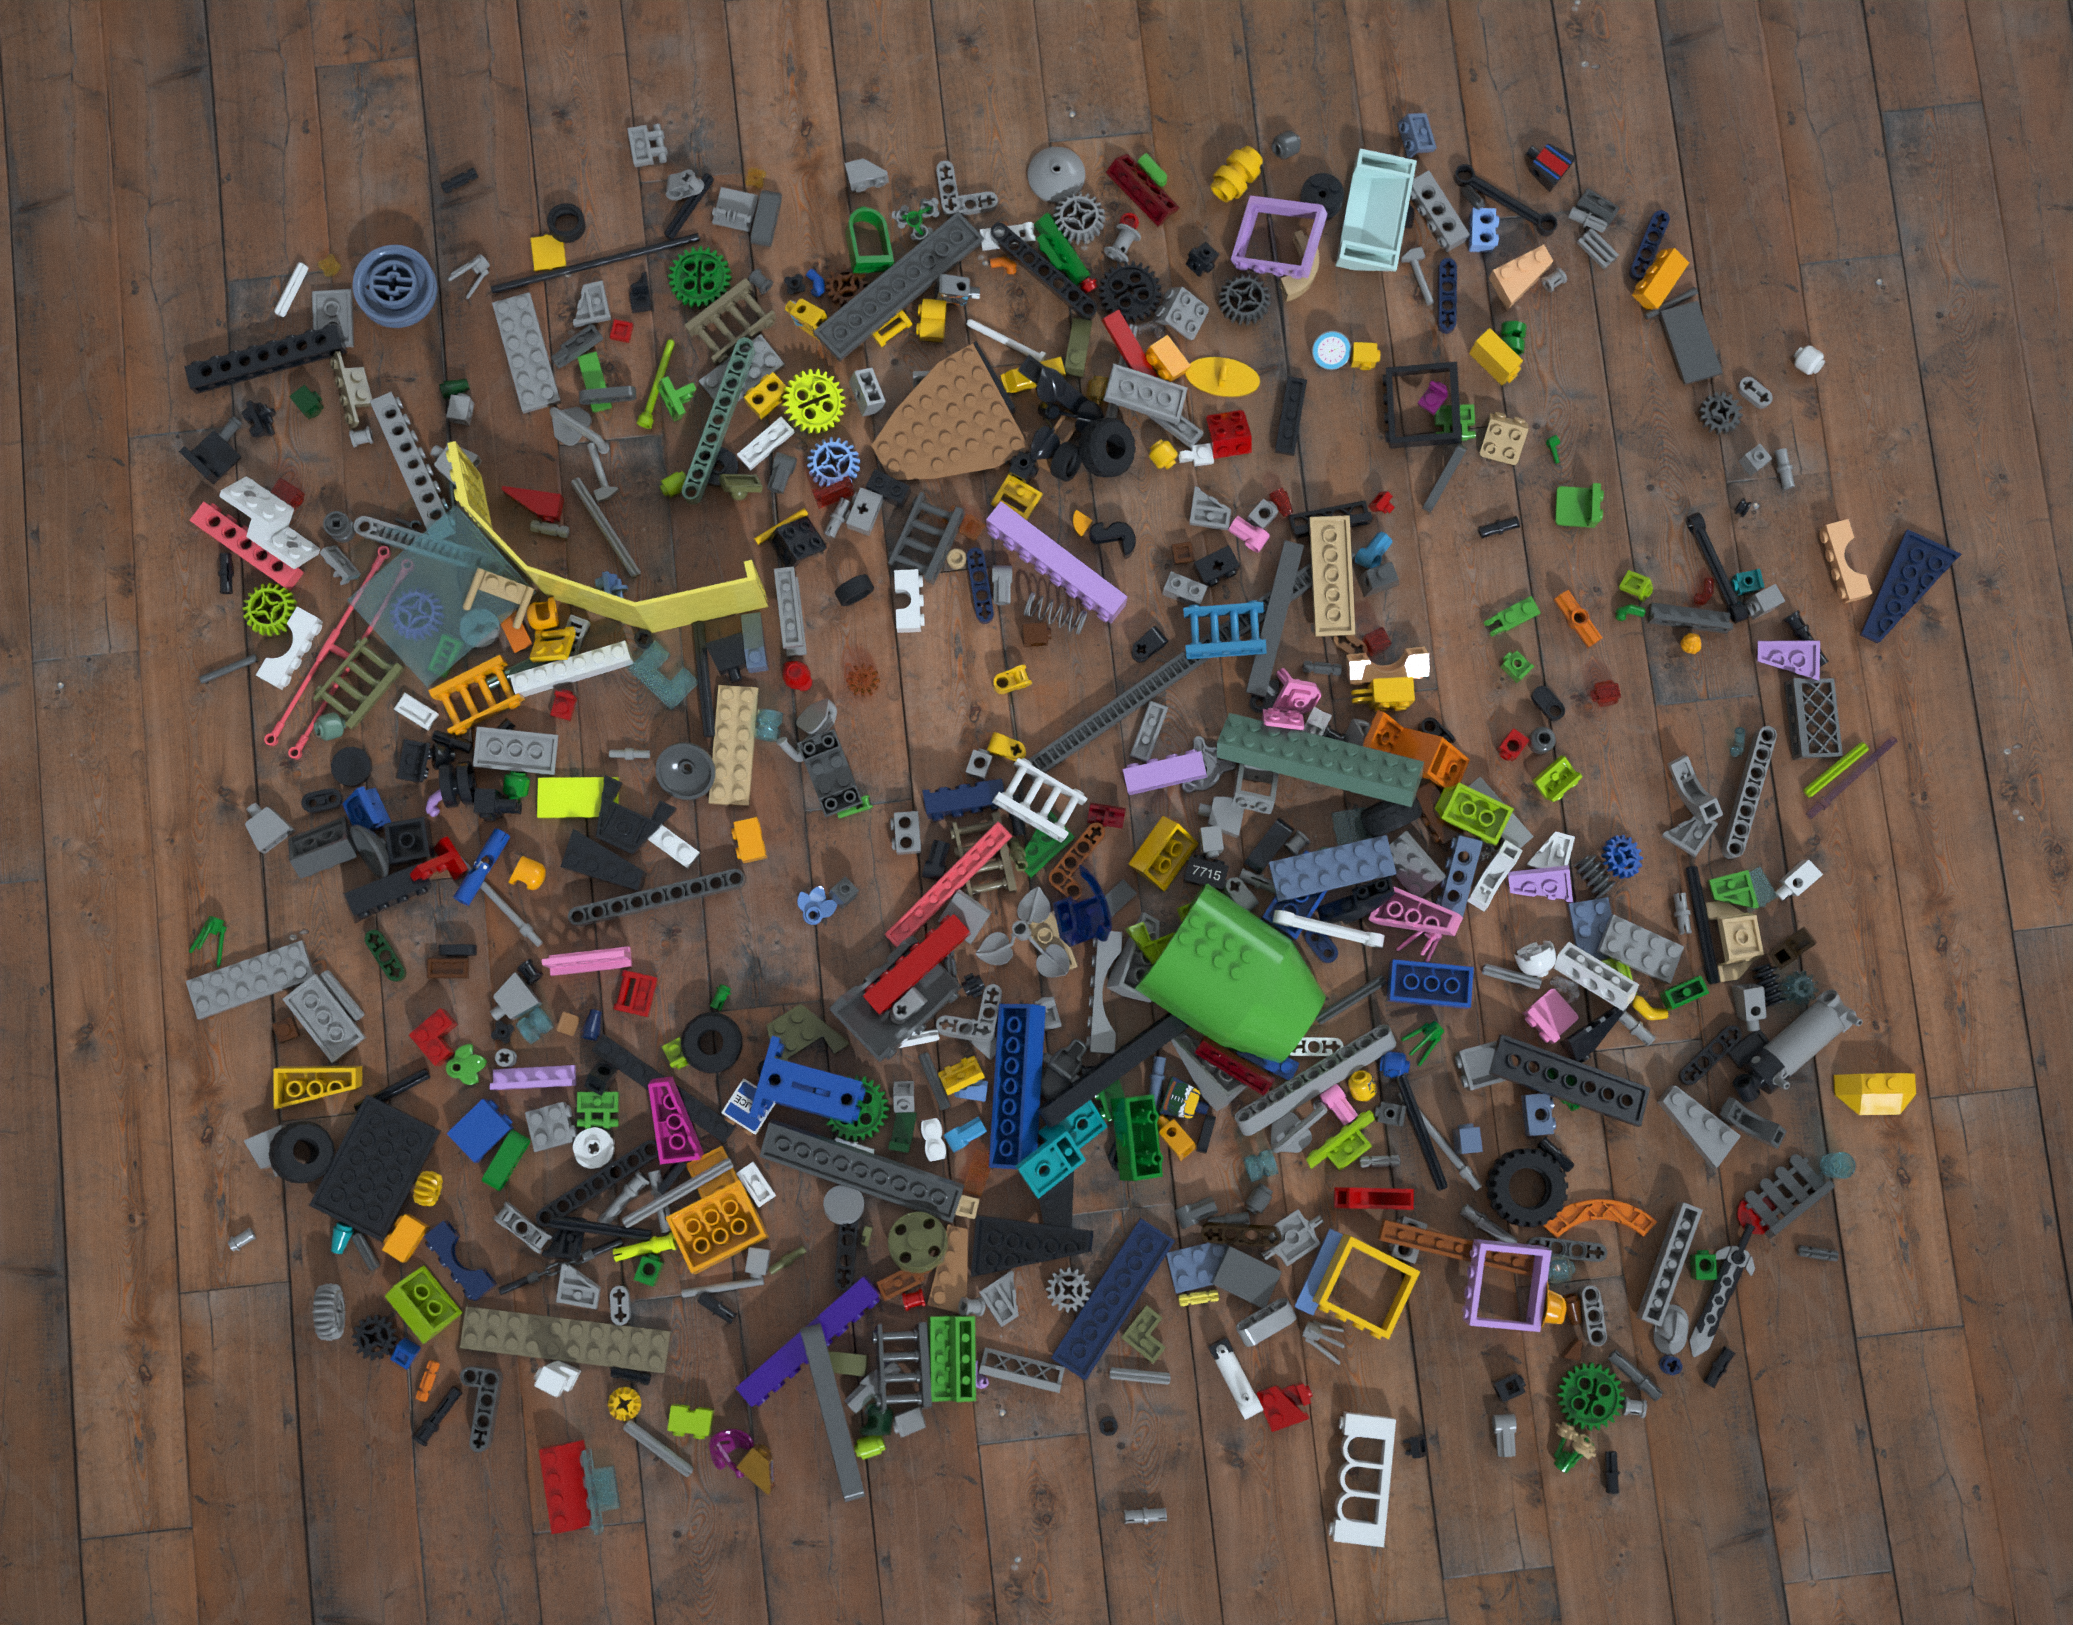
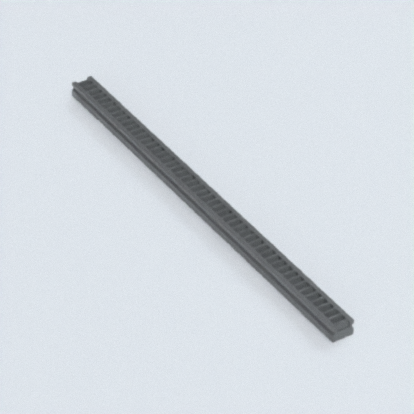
M1351 551L1352 560H1353L1356 555H1355L1354 552L1352 553V551ZM1311 563L1297 572L1290 603L1312 588ZM1271 591L1257 600L1263 602L1264 613H1258L1259 624L1264 622ZM1250 614L1238 615L1239 638L1251 631ZM1230 619L1219 626V640L1221 642H1230L1232 640ZM1211 633L1200 639V643H1210L1212 641ZM1186 650L1028 760L1032 763L1033 767L1046 774L1211 658L1187 659ZM1028 774L1030 779L1034 782L1036 778Z

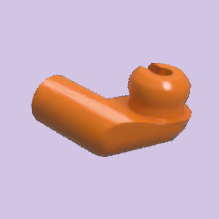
M1006 256L990 258L991 268L1003 266L1006 268L1007 274H1015L1017 272V264Z

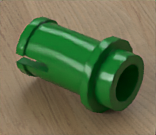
M723 984L716 987L718 990L709 1005L720 1011L728 995H731V988Z

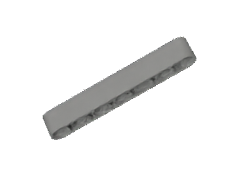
M1771 726L1762 727L1753 735L1721 848L1722 855L1727 859L1737 858L1745 851L1777 738L1776 730ZM1762 732L1768 735V741L1762 738ZM1757 751L1762 752V760L1756 756ZM1752 769L1756 770V772L1758 773L1757 778L1752 777ZM1746 788L1751 789L1752 797L1746 795ZM1741 807L1747 810V816L1741 814ZM1735 826H1739L1742 829L1741 835L1735 832ZM1730 844L1736 847V854L1731 853L1729 849Z

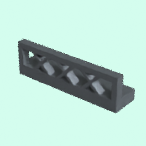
M1653 602L1649 607L1648 623L1724 634L1733 629V623H1729L1730 613Z

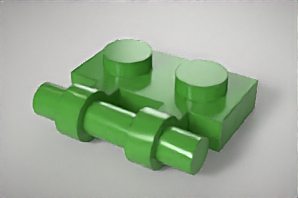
M1474 404L1460 405L1462 441H1467L1468 439L1475 438V431H1468V426H1474L1475 424ZM1441 405L1435 413V427H1443V432H1435V434L1453 433V431H1450V426H1453L1452 405Z
M577 1092V1113H585V1119H577V1127H585V1129L593 1127H603L604 1129L619 1127V1119H611V1113H619V1092H605L602 1096L595 1092ZM603 1113V1119H593L592 1114Z

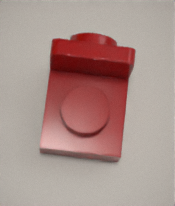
M561 689L560 692L555 690L554 695L556 697L550 714L552 717L571 721L577 698L572 695V691Z

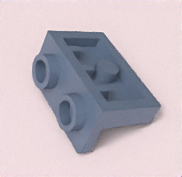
M1426 113L1407 114L1398 122L1399 132L1408 158H1412L1417 153L1433 152L1437 149Z

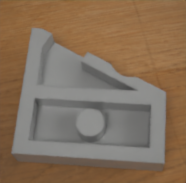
M603 281L584 284L581 291L582 296L577 306L576 318L573 320L574 327L612 320Z
M1195 486L1189 525L1228 530L1231 509L1224 504H1220L1217 499L1208 496L1199 487Z
M1694 816L1692 819L1684 821L1677 827L1664 832L1662 837L1693 857H1696L1718 823L1711 821L1705 824Z
M563 1262L556 1302L597 1309L601 1287L567 1262Z
M1012 1270L978 1292L1000 1328L1019 1316L1016 1305V1289L1014 1288V1273Z

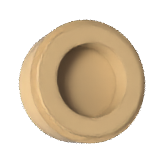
M952 549L949 551L947 563L951 568L961 569L965 566L967 559L963 550Z

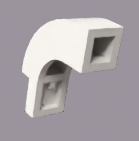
M1505 840L1481 873L1467 901L1480 910L1485 911L1500 884L1518 861L1523 850Z

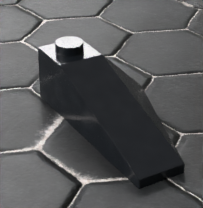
M1614 1006L1560 1041L1570 1059L1583 1063L1591 1058L1589 1054L1598 1047L1626 1009L1622 1011Z

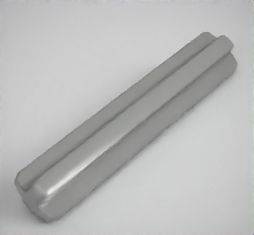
M1484 964L1482 968L1483 975L1539 989L1542 983L1541 978L1494 965Z
M329 970L320 974L321 980L352 1018L356 1021L360 1020L364 1016V1012Z
M1111 1367L1109 1372L1111 1379L1166 1385L1170 1383V1374L1164 1372Z

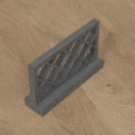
M1793 678L1784 682L1792 759L1842 757L1834 678L1819 680ZM1828 683L1829 692L1827 695L1818 689L1822 684ZM1802 684H1807L1812 689L1808 696L1802 691ZM1815 692L1823 699L1819 705L1810 699ZM1825 702L1831 706V712L1828 715L1821 709ZM1806 703H1809L1815 709L1811 715H1808L1804 710ZM1817 712L1825 718L1820 725L1813 719ZM1827 721L1833 726L1831 734L1823 728ZM1809 722L1817 728L1812 735L1806 728ZM1819 731L1827 738L1823 744L1815 739ZM1811 741L1819 748L1813 754H1809L1808 745ZM1829 741L1835 745L1836 753H1831L1825 748Z

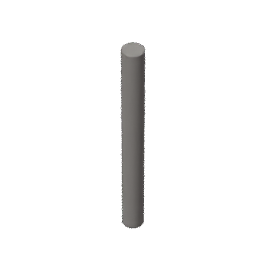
M764 1277L682 1289V1297L697 1296L703 1292L709 1294L764 1285Z

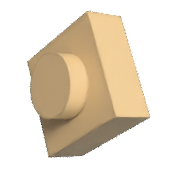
M961 1195L955 1215L975 1219L980 1199Z

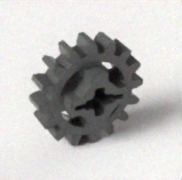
M1715 392L1712 396H1707L1706 401L1701 403L1703 408H1700L1698 413L1703 415L1699 418V421L1705 422L1702 426L1703 428L1710 427L1709 433L1716 430V435H1719L1721 431L1726 435L1729 430L1732 432L1736 428L1735 426L1740 424L1741 421L1739 419L1743 414L1738 412L1742 409V406L1736 405L1739 400L1733 401L1732 394L1726 397L1725 392H1722L1720 396ZM1713 404L1712 410L1709 412V407ZM1732 415V420L1729 423V417Z

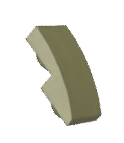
M828 1351L834 1373L866 1377L868 1355Z

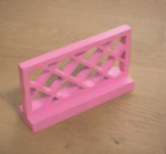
M631 947L549 955L548 959H542V965L550 968V976L632 967Z

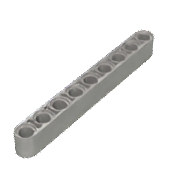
M1388 1025L1377 1026L1239 1110L1234 1118L1242 1134L1245 1136L1255 1134L1393 1050L1397 1042Z

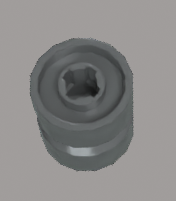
M333 511L324 518L323 527L325 531L337 542H349L355 536L354 523L344 513Z

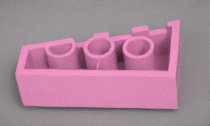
M1394 887L1395 894L1382 906L1371 912L1368 919L1373 924L1455 936L1463 917L1452 910Z

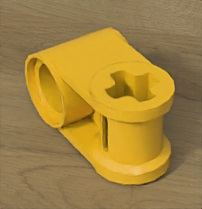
M1019 665L997 674L993 681L994 691L998 694H1006L1030 686L1032 681L1027 676L1026 665ZM1005 680L1007 686L1000 688L997 685V681Z
M993 732L987 751L993 755L1005 757L1016 761L1018 758H1025L1026 749L1023 743ZM1019 747L1021 753H1017L1015 756L1012 749L1016 750Z

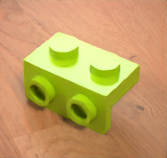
M1561 755L1534 778L1532 782L1544 799L1555 802L1561 799L1567 790L1576 786L1583 776L1573 769L1565 756Z

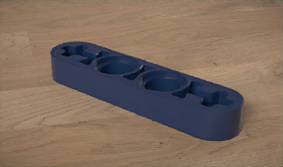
M1656 211L1649 221L1629 270L1630 277L1635 281H1641L1644 278L1646 270L1654 260L1670 220L1669 214L1666 211ZM1662 217V223L1659 228L1655 227L1658 218ZM1655 233L1658 236V240L1654 242L1649 240L1648 234ZM1648 250L1651 253V257L1647 259L1642 257L1641 251ZM1640 263H1642L1644 265L1642 266L1640 275L1636 274V269L1639 267Z
M1445 258L1438 267L1437 325L1440 332L1449 334L1454 330L1457 323V264L1453 259ZM1446 264H1448L1449 268H1451L1449 271V277H1445L1446 268L1444 267ZM1449 282L1453 288L1451 291H1445L1442 288V284ZM1442 302H1451L1452 308L1450 310L1444 309ZM1446 315H1449L1448 323L1451 324L1449 328L1442 324L1446 320Z
M972 548L967 553V563L976 618L980 623L988 624L994 618L985 556L981 549ZM973 553L981 556L978 558L979 566L983 565V567H975L974 559H970V557H973ZM975 572H982L984 579L982 581L974 580L973 575ZM978 591H986L987 598L985 600L977 599L976 594ZM989 603L990 605H986V612L990 613V615H988V619H984L983 616L979 615L982 614V606L977 607V605Z

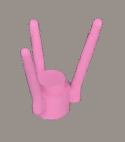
M1424 931L1414 933L1396 950L1400 951ZM1430 932L1424 934L1429 940L1421 951V955H1424L1432 944L1425 962L1428 963L1438 942L1443 937L1442 934Z

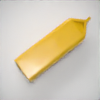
M1061 356L1040 362L1044 366L1055 369L1066 379ZM1019 368L1009 370L1000 375L1007 393H1017L1036 388V385L1017 371Z

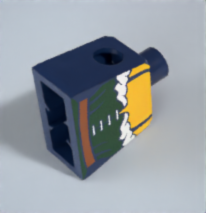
M1171 1076L1159 1114L1192 1119L1194 1112L1206 1115L1209 1104L1199 1100L1201 1091Z

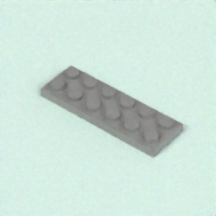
M530 292L493 302L492 305L522 412L528 413L561 403Z
M301 940L187 980L186 984L197 1019L201 1020L300 985L315 973L305 942Z

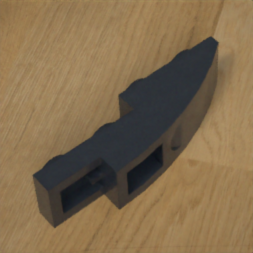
M1028 355L1017 371L1037 385L1040 369L1044 365L1031 355ZM1067 382L1065 394L1061 397H1056L1058 403L1075 415H1078V407L1083 402L1090 401Z
M1387 876L1352 889L1353 895L1317 907L1320 921L1331 924L1343 921L1344 925L1373 912L1395 894L1391 877Z

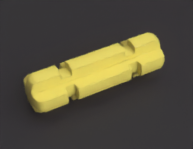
M1217 1290L1190 1293V1295H1179L1178 1300L1180 1306H1187L1189 1303L1193 1305L1207 1303L1208 1301H1218L1219 1294Z

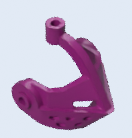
M727 1429L716 1433L709 1442L711 1460L716 1468L722 1470L725 1468L726 1463L735 1472L737 1478H742L744 1474L736 1468L737 1466L727 1454L740 1447L746 1450L754 1447L752 1438L745 1432L737 1429ZM720 1441H730V1443L726 1444L719 1443Z

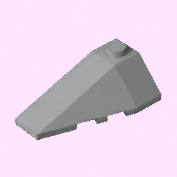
M1142 912L1136 924L1144 921L1151 941L1158 939L1160 921ZM1130 936L1112 969L1106 988L1121 996L1150 1003L1152 1000L1137 991L1135 987L1152 964Z
M1186 1032L1177 1035L1171 1040L1196 1086L1201 1091L1202 1096L1216 1111L1229 1105L1248 1087L1195 1054L1200 1042Z

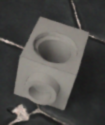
M458 393L457 395H451L447 419L450 423L470 426L474 402L466 394Z
M1759 444L1746 453L1738 462L1749 476H1752L1769 463L1772 457Z
M1263 499L1248 515L1246 521L1254 527L1258 526L1265 530L1275 519L1279 511L1273 502ZM1266 511L1269 517L1262 518L1259 512Z
M981 748L978 751L973 749L966 769V775L985 781L992 762V756L989 755L990 752ZM977 759H982L985 761V766L977 768L974 762Z
M749 1247L745 1272L750 1273L749 1277L762 1278V1275H767L771 1254L770 1249Z

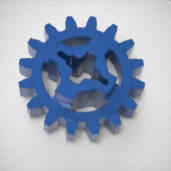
M1625 835L1614 836L1605 842L1606 846L1602 847L1605 853L1601 854V857L1606 859L1603 865L1609 866L1607 871L1612 870L1614 877L1619 875L1620 879L1630 878L1634 874L1639 873L1638 868L1642 867V864L1639 862L1643 859L1642 856H1639L1641 849H1636L1638 843H1631V837L1625 838Z

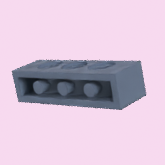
M1457 833L1456 838H1452L1450 849H1453L1451 857H1447L1445 868L1447 869L1446 877L1440 882V888H1442L1441 896L1437 895L1435 904L1452 910L1462 917L1483 843L1480 838ZM1466 851L1468 853L1467 859L1459 861L1458 854ZM1462 871V878L1460 880H1454V872ZM1451 890H1456L1458 892L1457 897L1453 900L1448 899V893Z

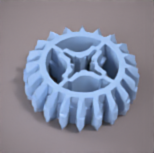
M830 437L829 443H826L825 439H823L822 446L816 443L815 447L817 450H810L813 456H808L807 458L811 462L807 464V468L811 469L809 475L814 476L813 481L815 483L820 481V487L826 484L827 490L831 489V485H834V489L838 490V485L840 484L845 489V482L852 484L850 477L857 478L855 472L860 471V467L857 466L860 464V459L856 458L858 452L853 451V445L848 446L847 440L841 444L839 437L836 439V442ZM832 451H841L846 455H835ZM826 453L827 459L821 463L822 465L818 466L819 459ZM830 457L837 464V471L835 467H833V465L830 463ZM850 461L847 471L841 474V468L846 465V462ZM823 472H824V473L831 472V473H833L836 477H827V476L823 475L822 473H823Z

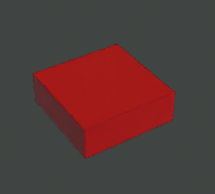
M614 319L610 339L630 343L634 324Z

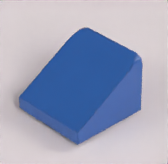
M403 1338L397 1344L390 1360L408 1370L421 1347L409 1339Z

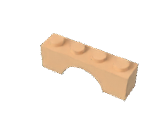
M1849 519L1825 525L1820 529L1819 536L1826 548V559L1832 567V578L1836 580L1838 586V597L1842 599L1843 604L1868 597L1872 594L1867 575L1854 572L1845 561V548L1854 538Z
M1425 647L1406 648L1399 660L1384 666L1373 663L1366 653L1346 655L1347 678L1350 684L1363 685L1377 678L1413 677V679H1421L1424 676H1429V653Z

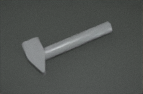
M1417 247L1409 250L1400 261L1411 263L1427 305H1431L1434 301L1418 262L1425 259V254L1422 247Z
M589 443L587 447L601 488L594 490L597 502L599 503L611 499L619 492V489L617 487H609L595 443Z

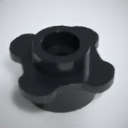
M796 274L794 277L787 276L784 279L789 295L805 291L806 287L802 282L803 276L801 274Z
M499 1020L495 1023L496 1028L491 1033V1037L494 1040H502L503 1043L507 1044L510 1042V1037L515 1028L512 1024L507 1025Z

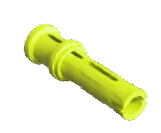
M669 1232V1235L653 1236L650 1241L613 1249V1255L622 1253V1255L614 1257L616 1262L652 1252L658 1255L664 1250H677V1242L673 1233Z

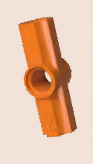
M1569 590L1553 600L1566 617L1568 626L1576 631L1587 648L1603 638L1589 619L1588 612L1580 607ZM1574 615H1579L1582 618V623L1576 622Z

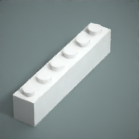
M622 641L568 657V660H558L512 674L510 679L515 695L519 693L526 697L634 664L628 643Z

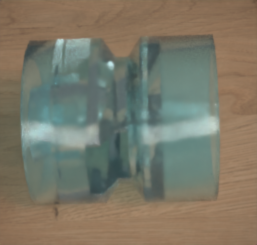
M758 709L757 722L759 725L755 726L754 738L776 742L781 734L778 726L782 724L783 713L769 709Z
M540 1007L530 1012L529 1018L524 1017L515 1024L521 1035L531 1045L541 1038V1033L546 1034L554 1028L552 1021Z
M1271 1149L1259 1152L1258 1156L1251 1154L1243 1157L1251 1182L1262 1179L1263 1175L1270 1177L1279 1174Z
M1830 1152L1822 1157L1820 1168L1822 1173L1829 1178L1846 1179L1854 1173L1856 1163L1854 1158L1848 1153Z

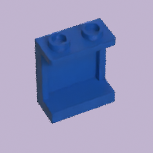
M482 1099L447 1132V1135L474 1163H479L484 1158V1155L501 1138L514 1129L511 1125L513 1121L506 1114L501 1115L497 1110L499 1106L492 1099L489 1101Z

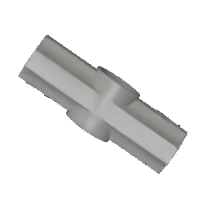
M895 1361L884 1362L885 1374H897L901 1370ZM877 1369L871 1371L844 1400L855 1413L860 1411L871 1398L874 1399L875 1395L878 1394Z

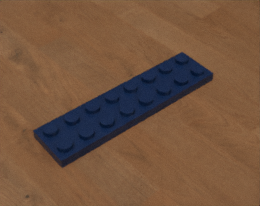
M1140 1218L1051 1358L1086 1381L1175 1240Z

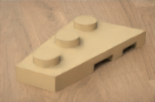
M1058 910L1050 912L1049 917L1041 923L1032 921L1028 925L1031 929V937L1044 951L1051 944L1059 945L1066 951L1069 957V970L1078 967Z

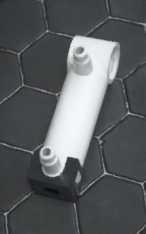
M1223 1337L1208 1345L1207 1347L1244 1419L1246 1420L1263 1411L1228 1339Z

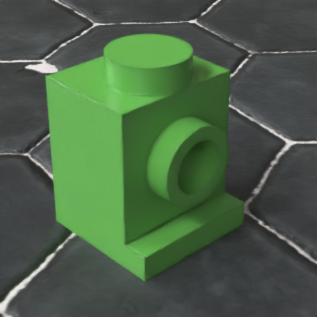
M1510 651L1502 659L1504 663L1500 666L1516 683L1535 667L1518 651L1514 654ZM1514 661H1517L1520 667H1516Z

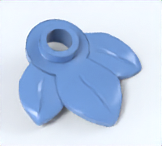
M822 886L814 888L809 895L804 892H800L798 895L797 904L803 911V919L807 924L816 925L822 918L830 917L836 910L837 904L834 900H826L825 891ZM811 911H814L816 914L814 919L809 917Z

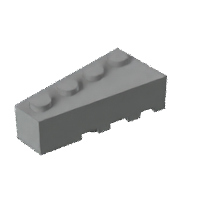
M1676 1085L1668 1086L1657 1101L1710 1168H1718L1741 1137V1135Z

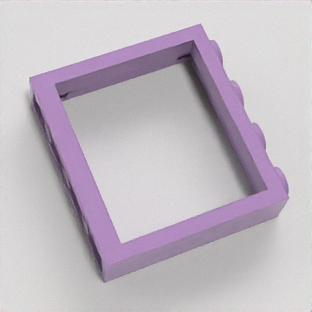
M1250 196L1232 253V263L1240 271L1254 270L1260 274L1268 272L1276 276L1289 275L1295 279L1309 278L1327 217L1324 206ZM1258 212L1315 219L1301 266L1245 258Z
M1474 1239L1473 1248L1470 1250L1471 1264L1467 1268L1468 1286L1464 1290L1466 1301L1465 1306L1462 1307L1464 1312L1463 1321L1471 1326L1540 1332L1551 1250L1540 1245ZM1486 1250L1535 1255L1526 1322L1477 1317Z

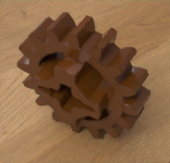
M843 264V269L841 270L839 267H836V273L830 271L831 278H826V282L829 285L825 287L826 291H830L828 297L833 298V303L836 304L839 301L840 307H843L844 303L847 304L868 286V282L864 281L866 279L865 274L852 273L851 266L847 269L846 265ZM857 280L860 283L859 289H857V286H855L857 284ZM835 283H836L837 286H838L836 292H835V290H834V284H835Z

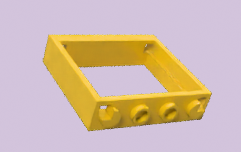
M1343 1234L1312 1301L1319 1304L1317 1308L1326 1313L1329 1310L1335 1312L1334 1317L1344 1322L1347 1319L1353 1321L1352 1326L1362 1331L1364 1328L1371 1330L1369 1334L1378 1339H1381L1382 1336L1389 1339L1420 1271L1352 1236ZM1352 1247L1406 1274L1381 1328L1327 1302Z

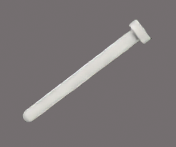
M968 319L966 324L969 327L1026 356L1031 355L1039 362L1045 360V352L1041 351L1038 353L972 319Z

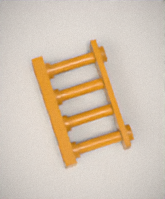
M498 655L428 690L433 699L443 702L454 725L447 729L448 733L460 736L466 733L468 728L508 708L514 709L521 705L520 702L525 700L524 696L519 693L514 695L503 672L504 667L508 665L503 656ZM491 673L496 674L507 697L506 700L496 704L485 681L486 676ZM473 682L478 683L489 706L488 709L480 713L467 689L468 685ZM455 691L460 692L471 714L470 718L462 722L449 698L450 694Z

